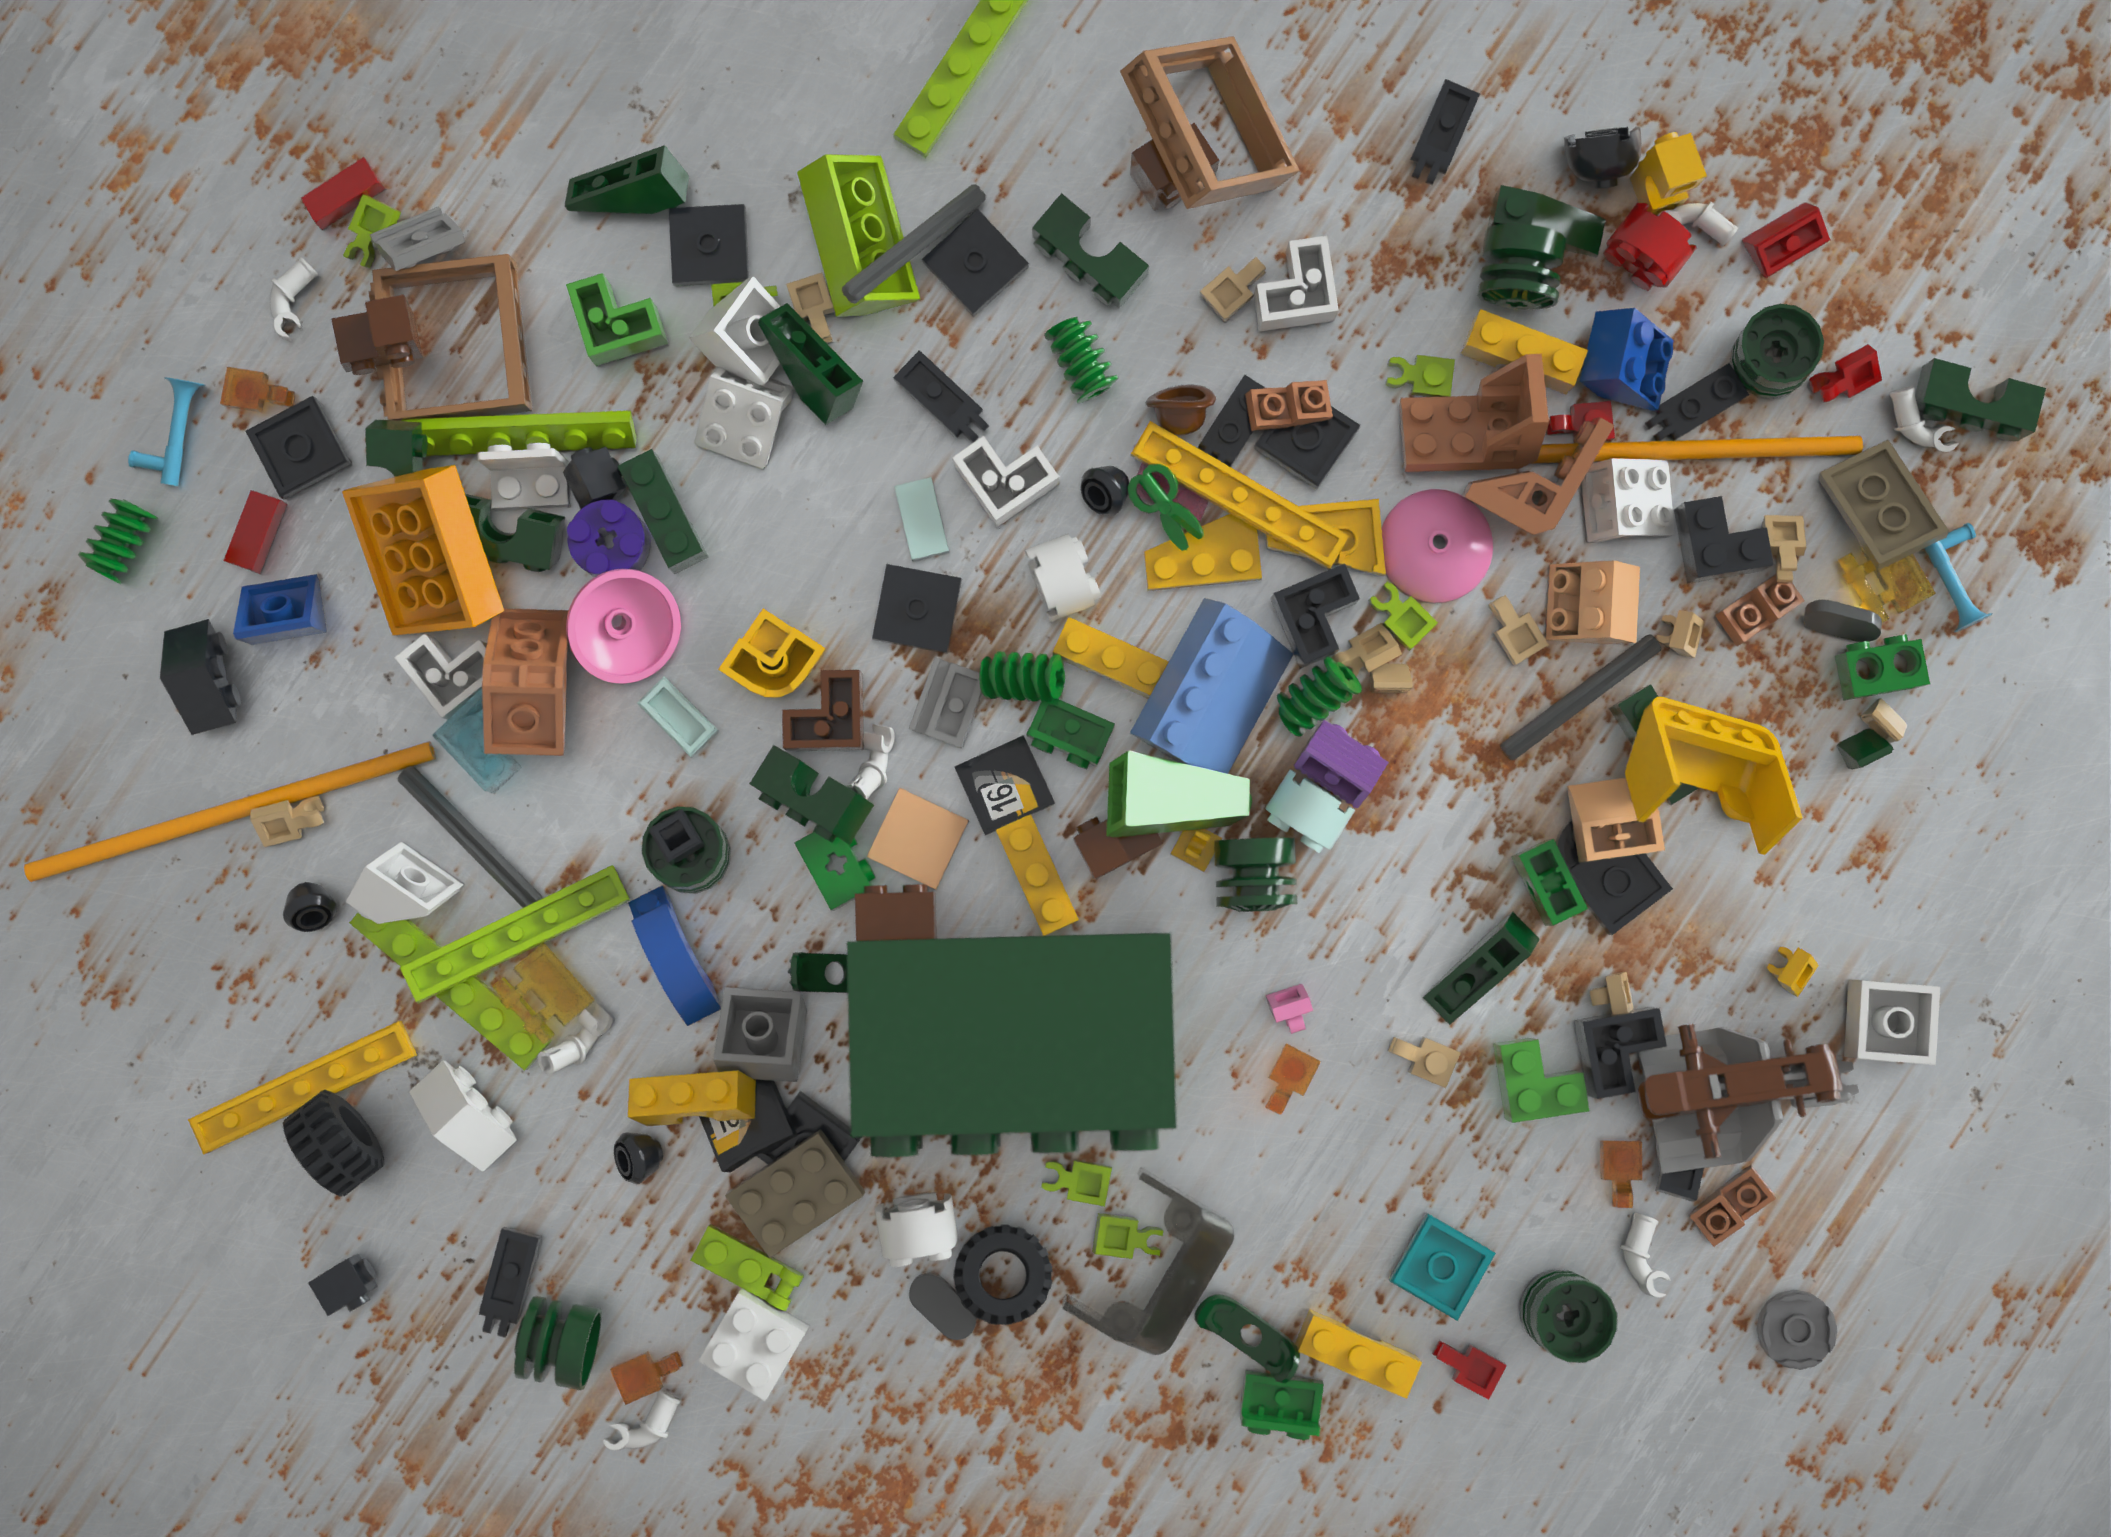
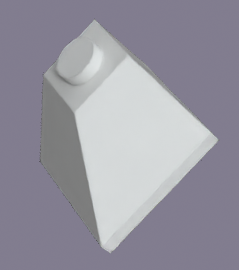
M753 276L749 277L706 313L689 339L715 366L756 384L765 385L780 362L762 332L758 321L759 318L781 306Z
M400 842L364 867L346 903L357 909L361 916L373 920L377 924L427 916L458 893L464 884L403 842Z

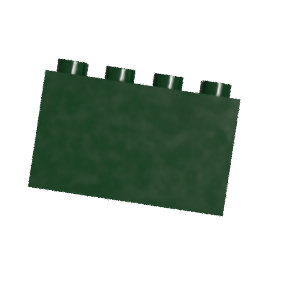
M1171 933L847 941L851 1137H870L871 1157H909L919 1155V1149L923 1148V1135H950L952 1155L997 1154L1001 1146V1133H1031V1152L1033 1153L1079 1151V1131H1110L1111 1150L1148 1151L1159 1149V1129H1176Z

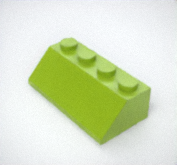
M825 154L797 171L836 317L865 316L920 300L910 261L857 303L849 302L842 293V287L849 280L904 238L882 156Z

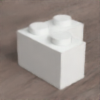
M1320 236L1289 241L1285 252L1289 279L1260 283L1255 288L1254 301L1259 332L1331 322L1335 320L1339 311L1328 237Z
M984 436L952 457L955 468L996 527L1059 485V475L1038 445L1006 467Z
M423 634L394 657L441 718L453 721L483 698V662L487 643L481 640L475 642L452 660L436 638Z
M442 1060L409 1093L432 1135L484 1172L517 1141L509 1127L513 1122L500 1107L496 1106L492 1109L488 1106L486 1099L472 1087L476 1082L467 1070L461 1066L455 1069Z

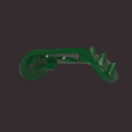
M793 953L789 961L791 967L788 969V973L791 975L789 984L792 985L794 991L848 993L847 954ZM831 962L840 964L844 972L842 981L836 985L829 983L825 977V969Z
M1215 1294L1205 1299L1198 1306L1194 1320L1200 1328L1219 1335L1268 1370L1277 1382L1287 1383L1293 1378L1300 1362V1352H1298V1347L1289 1337L1230 1297ZM1248 1324L1257 1326L1262 1333L1261 1343L1254 1346L1247 1344L1241 1336L1243 1326Z

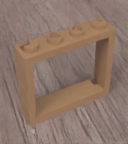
M1234 36L1146 50L1120 70L1186 209L1275 190L1300 171ZM1229 48L1231 53H1225L1224 51ZM1208 67L1259 171L1258 173L1221 181L1217 180L1166 74Z
M509 254L417 264L414 267L395 271L393 268L372 270L373 283H370L371 291H368L370 301L395 296L394 289L496 277L509 398L407 410L403 369L393 368L391 364L376 367L379 379L384 380L385 394L380 395V404L383 405L384 417H387L388 420L402 421L403 419L495 416L532 411L517 265Z

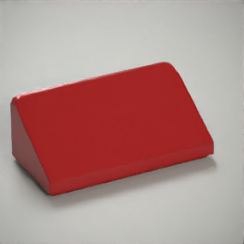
M365 157L301 197V200L315 224L324 230L356 209L363 194L373 198L385 190V187Z
M1802 203L1744 237L1742 241L1762 276L1767 278L1830 241V237L1819 207L1809 203Z
M251 490L223 561L261 574L287 503Z

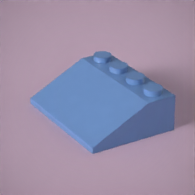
M1204 598L1130 734L1179 763L1228 774L1289 664L1293 653L1257 623L1228 604Z

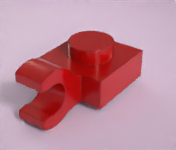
M1867 344L1836 361L1837 371L1821 372L1809 379L1811 391L1816 393L1820 390L1823 402L1835 399L1840 393H1844L1848 398H1851L1882 381L1877 351Z
M1611 401L1573 404L1570 407L1571 415L1550 416L1546 436L1573 433L1574 439L1583 422H1592L1593 418H1602L1613 424ZM1614 427L1606 441L1615 439Z
M1439 1340L1432 1353L1438 1360L1457 1369L1452 1377L1455 1382L1488 1400L1507 1367L1504 1362L1471 1344L1466 1353L1463 1354Z

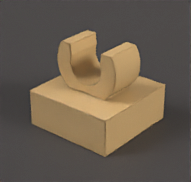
M1683 610L1678 611L1677 618L1673 615L1662 616V621L1665 624L1673 625L1674 630L1671 635H1657L1656 639L1681 656L1695 658L1705 621L1695 613Z
M1626 971L1606 976L1607 987L1590 990L1592 1006L1611 1003L1613 1015L1628 1013L1634 1009Z

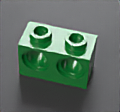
M1907 634L1884 638V645L1871 648L1869 641L1846 645L1847 652L1835 656L1843 701L1929 685L1930 679L1922 639L1908 641ZM1897 653L1904 656L1907 661V668L1904 673L1898 671L1894 666V657ZM1858 660L1866 662L1869 666L1870 672L1867 679H1862L1856 672Z

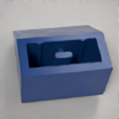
M1636 308L1596 311L1587 346L1588 352L1584 360L1579 382L1601 398L1651 411L1659 410L1661 396L1665 391V379L1669 361L1673 355L1674 340Z

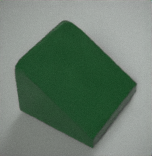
M1865 729L1837 744V748L1848 769L1852 770L1862 768L1892 753V750H1894L1892 744L1872 729Z

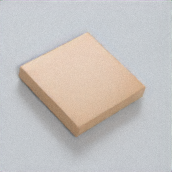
M899 788L867 857L937 890L969 820Z

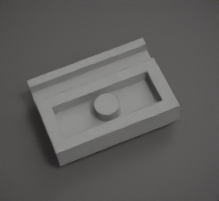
M439 206L370 234L375 250L379 249L380 255L395 271L414 267L422 260L437 254H445L451 251L453 247L465 243L462 229L447 214H442Z
M935 657L909 729L962 748L982 695L979 672Z

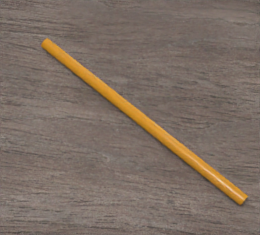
M1861 436L1605 442L1594 462L1611 458L1684 460L1857 455L1863 450V440ZM1542 444L1537 461L1531 464L1560 463L1564 455H1573L1578 444Z
M428 741L33 861L24 865V872L30 882H34L250 816L251 809L287 800L289 803H294L396 772L409 766L436 759L435 750L432 743Z

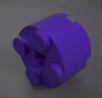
M600 500L586 505L578 511L567 527V543L572 558L583 570L593 577L615 569L641 571L647 561L646 559L651 548V537L646 524L633 510L616 500ZM609 534L615 537L612 540L614 546L610 549L603 545L606 542L605 537Z

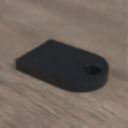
M1572 819L1562 827L1556 838V844L1586 906L1608 935L1615 934L1673 890L1646 853L1579 862L1576 843L1572 837L1574 830Z

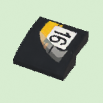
M1024 735L954 767L985 836L995 832L996 829L1055 804Z
M754 1079L756 1080L755 1119L717 1121L710 1117L699 1116L722 1172L731 1173L759 1153L770 1154L797 1136L774 1080Z

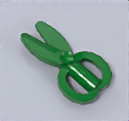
M1150 464L1142 474L1131 478L1128 485L1129 498L1134 506L1142 512L1154 513L1160 511L1161 522L1169 539L1182 551L1187 550L1189 545L1181 526L1197 539L1203 538V529L1197 518L1187 508L1172 501L1178 493V481L1174 473L1162 464ZM1153 472L1163 474L1170 485L1168 494L1152 475ZM1139 483L1155 504L1148 505L1140 499L1136 489Z

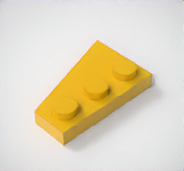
M1379 499L1299 506L1349 535L1333 563L1334 565L1340 566L1345 564L1350 569L1380 576L1386 575ZM1265 534L1267 549L1306 558Z
M1228 514L1201 526L1204 532V536L1201 539H1197L1189 532L1185 533L1184 535L1189 545L1187 550L1182 551L1169 540L1144 551L1147 590L1153 591L1261 580L1262 573L1257 529L1234 515Z

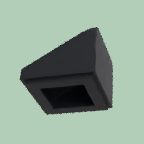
M683 809L648 829L670 865L676 864L705 846Z

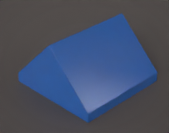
M317 574L242 586L233 631L236 640L256 645L327 633Z

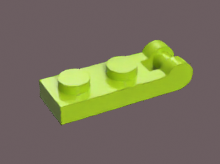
M711 1224L707 1227L690 1260L783 1311L787 1310L792 1301L789 1298L795 1286L799 1287L804 1278V1275L796 1269L773 1257L769 1258L764 1252ZM771 1273L781 1278L776 1290L766 1285Z

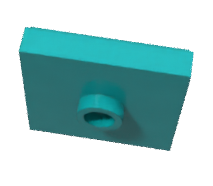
M1426 1213L1390 1276L1389 1281L1458 1321L1496 1253Z

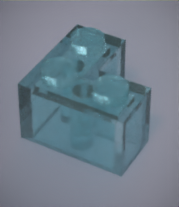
M482 688L432 734L441 746L486 792L495 794L522 768L510 754H484Z

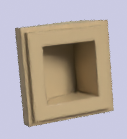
M1385 663L1370 671V691L1372 693H1407L1413 688L1410 670L1406 664Z
M1882 698L1877 699L1861 715V719L1889 743L1900 741L1903 738L1907 727L1906 722Z

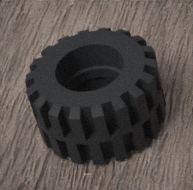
M323 1090L284 1119V1134L298 1162L319 1185L337 1196H346L384 1166L381 1146L369 1125L346 1100L331 1091Z
M1010 1225L991 1226L973 1235L958 1254L953 1277L956 1293L965 1309L970 1311L977 1319L994 1325L1014 1324L1023 1321L1037 1312L1047 1299L1053 1281L1051 1280V1272H1053L1052 1263L1049 1261V1254L1046 1248H1043L1039 1243L1040 1240L1035 1235L1027 1233L1025 1229L1011 1227ZM996 1252L1014 1254L1022 1261L1025 1267L1026 1280L1024 1286L1018 1294L1011 1298L999 1299L991 1296L984 1290L980 1281V1269L983 1262L988 1256Z

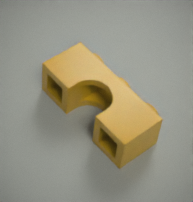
M1672 132L1654 141L1655 145L1646 152L1645 158L1638 163V167L1630 176L1638 203H1647L1649 208L1646 211L1656 216L1662 211L1672 210L1677 206L1683 205L1689 198L1687 191L1697 188L1707 177L1691 133L1678 137L1677 132Z
M1480 309L1473 319L1460 354L1495 368L1499 364L1508 365L1526 354H1542L1545 387L1566 395L1576 384L1588 350Z
M1070 617L1067 618L1053 650V655H1061L1064 662L1086 672L1092 671L1122 685V688L1149 699L1169 663L1165 659Z
M1029 814L996 829L1043 936L1078 921L1077 914L1032 815Z
M738 1070L629 1079L628 1118L645 1126L683 1124V1117L686 1116L710 1117L717 1121L755 1119L756 1080Z
M1309 1309L1295 1341L1298 1352L1406 1399L1422 1364L1415 1354L1383 1340L1379 1342L1348 1328L1345 1324Z

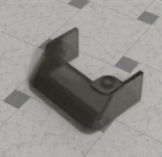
M1141 1167L1137 1173L1138 1178L1172 1199L1164 1213V1225L1169 1234L1183 1242V1245L1144 1310L1130 1302L1118 1301L1110 1305L1104 1315L1067 1293L1062 1299V1309L1118 1342L1151 1355H1160L1168 1351L1176 1340L1232 1245L1234 1230L1227 1218Z

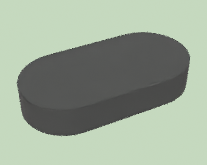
M1822 599L1810 602L1806 606L1804 614V624L1817 632L1856 642L1874 641L1881 635L1882 619L1878 614L1870 610Z
M923 1273L914 1279L909 1289V1298L912 1305L944 1336L952 1340H961L973 1332L977 1318L965 1309L956 1290L935 1273Z

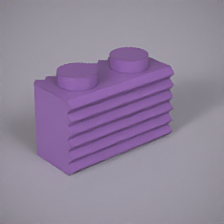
M1324 719L1295 762L1294 767L1296 770H1300L1302 774H1307L1308 778H1313L1314 782H1319L1321 787H1326L1327 791H1332L1334 795H1339L1340 799L1345 800L1347 804H1352L1353 808H1359L1372 791L1389 762L1380 757L1379 752L1375 748L1362 745L1350 737L1343 727L1331 724Z

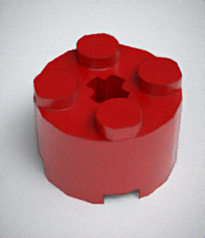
M1636 203L1606 242L1607 248L1603 254L1611 264L1617 267L1622 266L1633 274L1631 280L1638 287L1646 291H1650L1653 286L1666 288L1697 249V246L1689 245L1687 241L1692 236L1691 233L1670 214L1662 211L1659 216H1656L1646 211L1649 208L1647 203Z

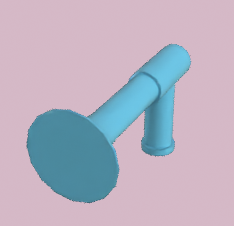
M164 377L170 382L174 393V407L165 455L160 457L138 453L133 450L129 454L128 464L132 468L139 467L162 471L160 483L178 486L189 405L195 391L206 385Z
M1966 523L1962 527L1949 532L1946 538L1924 548L1957 608L1959 625L1954 632L1966 629L1992 615V613L1986 614L1980 611L1972 603L1946 552V549L1976 537L1975 530L1970 523Z

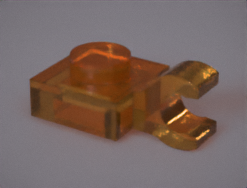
M227 367L220 404L230 408L262 412L264 402L292 407L295 392L288 391L287 387L268 385L269 375L264 372Z
M1285 1044L1268 1076L1270 1080L1278 1084L1265 1108L1278 1115H1282L1293 1091L1304 1096L1321 1061L1289 1044Z
M1600 1140L1601 1179L1612 1180V1207L1633 1208L1631 1180H1642V1141Z
M649 1351L613 1366L610 1370L625 1405L661 1390L663 1384L660 1377L679 1370V1367H682L684 1364L678 1351L656 1361H652Z

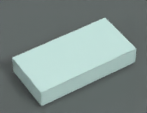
M932 478L894 486L912 561L949 553Z
M665 676L637 702L691 758L719 732Z

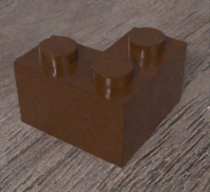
M1193 123L1191 127L1215 174L1218 171L1219 159L1196 124ZM1153 139L1132 152L1130 175L1153 210L1156 211L1162 206L1165 209H1169L1178 204L1182 198Z
M404 294L366 301L367 312L331 319L340 363L346 372L352 371L353 375L370 374L376 371L377 366L391 364L393 368L407 367L415 363L414 359L423 358L414 313Z
M821 670V709L782 710L783 749L786 751L864 750L862 672L860 670Z
M1094 817L1076 827L1079 834L1073 837V841L1094 880L1163 844L1158 833L1109 837L1107 836V820L1100 823L1098 817Z
M926 884L903 885L902 893H887V885L864 886V893L855 894L856 941L937 939L936 893L928 892Z

